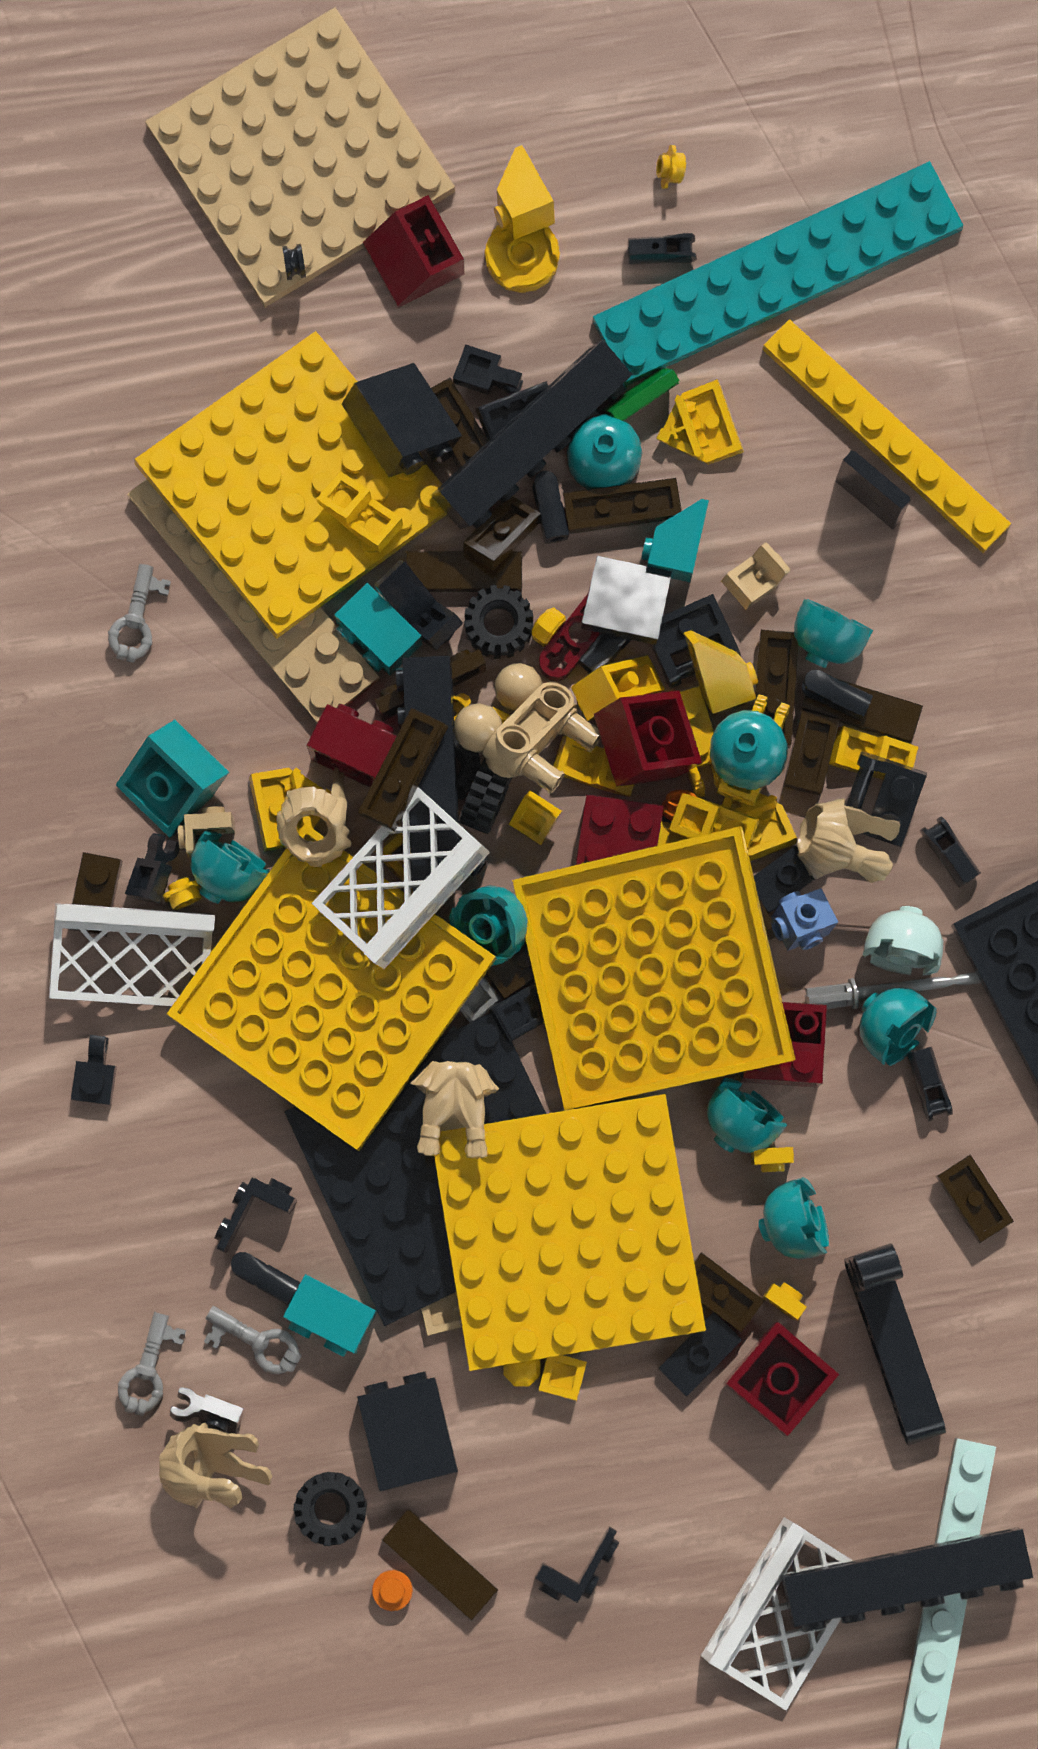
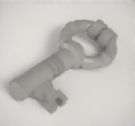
M139 564L128 614L116 620L108 631V641L111 649L116 654V659H126V661L134 663L136 659L143 657L152 646L151 630L143 618L148 592L157 591L158 594L167 596L169 590L164 588L165 586L169 587L171 581L164 579L158 581L157 578L153 577L154 567ZM127 626L141 631L143 639H141V646L138 649L130 646L127 649L128 646L118 643L119 631L123 627Z
M215 1306L210 1309L206 1316V1320L213 1323L212 1332L208 1333L204 1342L208 1344L212 1340L214 1342L212 1347L217 1349L222 1341L221 1336L226 1332L232 1333L233 1336H237L238 1339L252 1347L255 1360L265 1372L272 1374L293 1372L302 1357L301 1353H299L297 1342L287 1331L271 1329L265 1332H258ZM271 1339H280L289 1347L279 1365L267 1361L264 1357L263 1351L267 1348Z
M154 1312L140 1364L128 1370L122 1376L120 1382H118V1396L125 1407V1412L132 1414L135 1412L136 1415L144 1416L145 1412L154 1409L163 1397V1383L155 1369L157 1355L161 1348L160 1344H162V1340L172 1339V1342L182 1345L183 1340L179 1339V1336L186 1333L184 1329L176 1328L173 1330L168 1326V1315ZM139 1377L142 1380H150L152 1382L154 1390L151 1394L152 1397L148 1401L139 1399L137 1402V1398L128 1396L129 1383L134 1378Z

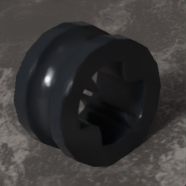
M301 243L296 244L294 249H289L287 245L282 246L287 280H292L294 275H300L301 278H305L306 272Z

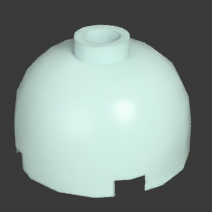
M902 906L900 910L890 911L879 916L871 925L865 940L863 956L865 958L870 954V963L887 971L911 975L912 968H924L923 975H931L937 973L940 969L943 956V939L939 928L931 919L923 916L922 910L912 906Z

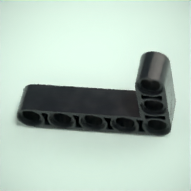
M889 1243L845 1258V1268L906 1444L909 1446L945 1434V1423L896 1280L903 1278V1271L893 1244Z

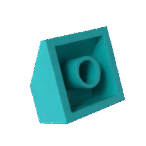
M174 719L146 738L116 783V786L171 838L178 832V826L185 825L184 815L196 814L213 797L230 772Z

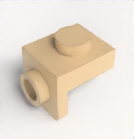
M764 543L749 559L728 572L721 582L746 610L775 590L790 572V568L768 543Z
M214 806L202 808L201 814H185V825L178 826L179 848L186 849V854L191 859L197 844V836H202L204 831L235 834V821L232 813L225 812L224 807Z

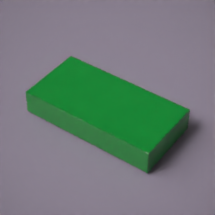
M662 368L601 409L603 414L611 415L624 421L679 384L680 380L673 369Z

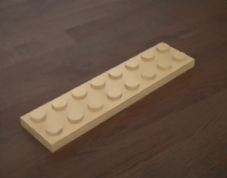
M147 479L127 494L131 502L316 724L327 704L337 708L338 704L348 706L380 680L376 672L355 647L351 646L336 632L337 626L321 607L276 639Z

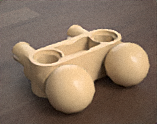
M522 663L511 664L503 668L495 679L494 690L498 701L503 707L515 712L502 724L501 717L493 707L481 703L471 704L463 708L455 718V737L464 749L476 753L483 752L482 754L486 757L489 769L495 774L507 778L524 775L547 790L549 794H552L561 783L565 773L559 771L540 757L541 751L558 734H565L586 748L588 752H591L601 740L599 730L577 714V704L574 703L572 693L565 686L554 682L542 684L540 675L533 667Z

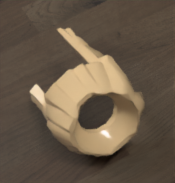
M334 767L331 794L327 793L324 789H316L315 787L287 791L281 811L277 812V831L279 832L281 844L291 854L296 856L299 861L306 862L310 866L321 868L323 864L333 862L334 859L342 856L343 849L351 847V841L347 838L350 830L346 826L347 801L344 795V773L340 772L338 768ZM308 815L319 816L326 822L328 833L322 840L315 842L307 841L299 835L296 828L297 823Z
M844 798L815 804V806L808 809L805 819L800 824V837L796 843L799 850L797 855L804 863L809 875L815 879L845 868L858 872L870 883L883 881L889 875L893 866L889 855L883 851L869 850L856 844L853 835L869 832L892 841L899 833L900 822L884 820L876 816L873 817L860 809L845 806Z
M450 1061L441 1063L431 1062L411 1082L412 1085L426 1094L423 1106L421 1137L417 1145L418 1153L425 1156L440 1154L438 1140L440 1131L465 1127L467 1136L466 1157L473 1159L488 1157L484 1129V1097L497 1092L499 1088L491 1080L487 1070L480 1064L473 1065L468 1062L455 1063Z
M205 1422L199 1426L193 1424L191 1427H187L178 1434L171 1436L170 1441L159 1456V1478L165 1491L175 1501L193 1506L196 1509L203 1500L216 1501L232 1508L238 1505L242 1499V1492L238 1485L226 1478H212L214 1472L245 1478L264 1485H270L272 1474L267 1467L243 1462L235 1454L229 1452L233 1448L256 1453L259 1442L253 1434H229L208 1428Z

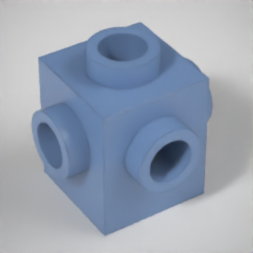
M822 888L804 895L796 891L784 896L779 900L780 905L771 916L774 935L779 941H783L787 951L797 947H801L802 950H808L823 942V937L828 936L838 923Z

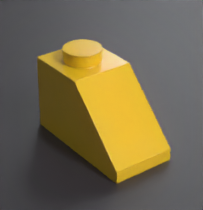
M523 145L515 148L497 187L498 206L494 207L495 217L501 228L507 227L513 240L555 224L554 201Z
M692 630L684 632L704 702L712 714L756 699L753 685L758 684V679L751 662L745 663L736 651Z
M649 656L601 666L571 687L577 699V704L587 721L595 720L594 713L620 697L660 693L665 689Z

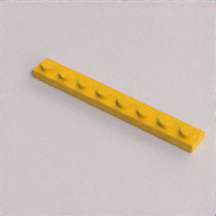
M790 319L763 345L762 350L983 554L1010 527L1011 523Z

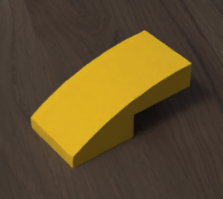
M341 471L316 498L317 503L332 517L379 553L404 525L402 517L374 500L370 490Z
M842 726L838 727L829 765L857 773L860 767L857 765L860 752H867L914 768L918 746L887 736L876 737ZM874 771L873 777L884 779V773Z
M568 736L562 737L553 766L559 771H563L565 778L625 797L631 796L634 785L616 787L604 748L596 746L593 751L588 752L586 748Z
M682 793L669 830L688 838L742 827L747 850H749L760 820L719 804Z

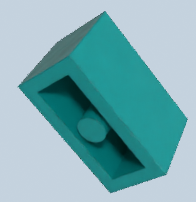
M368 583L334 614L336 624L338 625L335 629L336 632L351 646L356 642L366 652L362 657L376 672L383 669L391 676L396 671V668L403 664L402 658H409L423 645L422 635Z
M305 1274L283 1317L291 1321L288 1329L307 1339L310 1338L313 1332L326 1339L323 1347L345 1357L347 1351L356 1354L377 1311Z

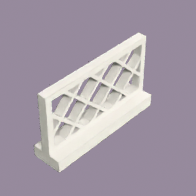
M417 787L402 817L403 827H397L394 832L381 826L311 903L360 948L374 964L383 969L390 964L490 853L419 787ZM421 800L430 808V825L410 826L409 812ZM437 815L446 824H437ZM454 830L462 837L460 842L451 851L437 852V831ZM430 831L431 852L410 854V832ZM403 833V854L383 855V840L389 834ZM376 849V856H370ZM438 858H444L438 865ZM431 859V874L425 880L411 881L410 860ZM404 860V882L384 883L383 862ZM376 862L377 883L357 885L356 870L363 863ZM350 878V885H344ZM411 887H418L411 895ZM404 888L405 902L398 910H384V889ZM377 890V911L357 912V891ZM350 891V913L335 914L326 906V903L336 892ZM392 916V917L385 923V917ZM378 917V932L366 943L358 936L357 918ZM341 919H350L351 928Z
M55 903L49 998L172 1006L180 996L172 986L189 971L194 976L196 971L193 968L200 962L202 965L211 953L215 915ZM62 928L79 929L89 940L72 957L61 945ZM86 930L101 932L92 938ZM109 931L119 932L128 942V945L112 959L96 943ZM126 933L141 934L132 941ZM148 934H156L168 947L150 962L136 944ZM164 935L180 937L171 944ZM187 937L203 938L202 954L190 964L175 948ZM91 946H94L107 963L89 977L75 960ZM133 948L147 965L129 980L115 962ZM172 951L186 968L168 983L154 965ZM61 952L68 959L62 966H60ZM73 964L87 981L75 991L58 990L59 974L69 965ZM112 966L126 983L114 994L103 993L93 981ZM151 969L165 986L154 996H143L133 983ZM91 985L97 993L82 991ZM130 987L136 995H123L122 993ZM169 990L176 998L161 996Z
M784 1517L702 1652L701 1657L779 1707L787 1710L841 1620V1617L827 1620L825 1622L826 1628L819 1629L821 1631L816 1639L815 1631L802 1632V1628L785 1632L781 1611L788 1609L787 1602L779 1604L776 1592L777 1587L782 1581L781 1575L853 1560ZM808 1541L817 1547L821 1564L800 1569L797 1554L804 1542ZM825 1553L836 1560L827 1562ZM792 1564L794 1571L787 1572ZM770 1599H772L773 1606L766 1607ZM775 1613L779 1634L758 1639L755 1624L759 1617ZM808 1633L811 1647L804 1657L791 1660L787 1639ZM749 1634H751L752 1641L745 1642ZM781 1640L785 1662L764 1667L760 1646ZM754 1648L758 1669L742 1673L731 1666L739 1651ZM800 1665L796 1673H794L793 1667ZM787 1668L790 1683L780 1697L769 1690L766 1674ZM760 1675L761 1684L751 1678Z

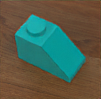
M700 499L656 526L653 539L645 538L641 560L648 561V567L672 571L671 579L691 583L709 500Z

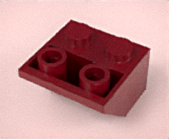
M429 195L395 211L363 241V246L398 308L465 275L464 258Z
M782 1002L795 1060L741 1072L740 1082L818 1088L823 1084L827 1005Z

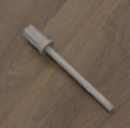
M976 972L960 974L952 978L934 977L857 987L855 980L851 978L848 979V983L805 988V1003L827 1005V1009L846 1006L858 1009V999L869 998L874 993L881 994L888 989L903 987L916 992L945 988L952 984H978L981 981Z

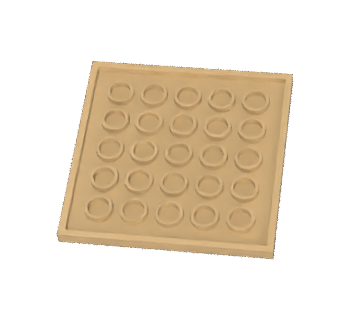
M336 7L145 121L148 130L265 308L365 248L363 241L395 211L427 195L430 196L435 205L455 193L454 184ZM301 243L306 277L301 278L300 275H294L292 280H287L282 246L287 245L289 249H294L296 244Z

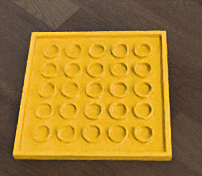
M316 331L134 459L135 466L276 639L447 515L431 497V494L442 483L427 465H423L418 471L410 475H405L403 472L390 478L387 476L341 405L353 384L358 381ZM340 471L370 490L374 500L402 517L404 525L380 553L350 532L317 503L316 498Z
M306 823L298 832L307 841L315 842L324 838L323 835ZM286 848L169 1009L167 1015L359 1151L494 963L496 956L434 914L385 969L379 967L311 904L349 863L353 856L343 850L342 856L334 859L333 862L323 864L320 868L299 861ZM362 864L356 870L357 885L377 883V873L366 865ZM350 878L344 885H350ZM399 888L384 889V910H398L405 902L404 892ZM377 890L357 891V912L377 911ZM350 891L336 892L326 903V906L335 914L350 913ZM392 916L385 917V923H386ZM378 917L357 918L358 936L368 943L378 932ZM341 919L351 928L350 919Z
M742 827L512 880L516 897L523 905L528 919L525 939L564 1110L795 1060Z
M666 1094L484 1124L488 1157L478 1159L466 1157L467 1136L465 1127L440 1131L438 1139L440 1154L434 1155L469 1371L706 1331Z

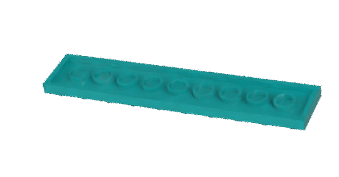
M928 161L593 316V323L601 339L605 341L633 374L624 382L625 386L656 373L662 368L669 367L962 231L964 225L933 165Z

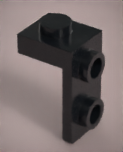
M399 560L375 583V588L383 598L422 635V641L435 650L448 642L454 632L463 624L454 612L434 599L408 564L402 560Z
M254 1177L251 1178L249 1184L242 1182L232 1202L237 1205V1208L231 1220L225 1217L214 1239L220 1241L216 1249L224 1253L228 1252L255 1197L291 1214L297 1202V1199L290 1196L293 1188L271 1178L269 1184Z
M608 1526L578 1582L542 1562L535 1575V1579L541 1582L538 1589L558 1601L562 1595L578 1603L581 1596L589 1598L600 1578L594 1574L601 1560L608 1563L618 1547L619 1541L614 1539L617 1530Z

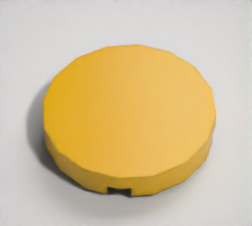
M497 225L492 231L485 248L487 270L494 281L507 290L520 293L536 291L546 285L556 273L560 259L558 240L549 227L513 240L507 227L501 228Z

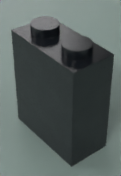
M415 363L355 382L341 404L389 478L403 472L405 475L413 474L423 465L434 462L436 465L445 462L454 454L453 448L462 437Z
M426 1371L404 1376V1385L393 1388L388 1387L387 1381L365 1386V1395L357 1396L379 1491L458 1472L436 1377L428 1379Z

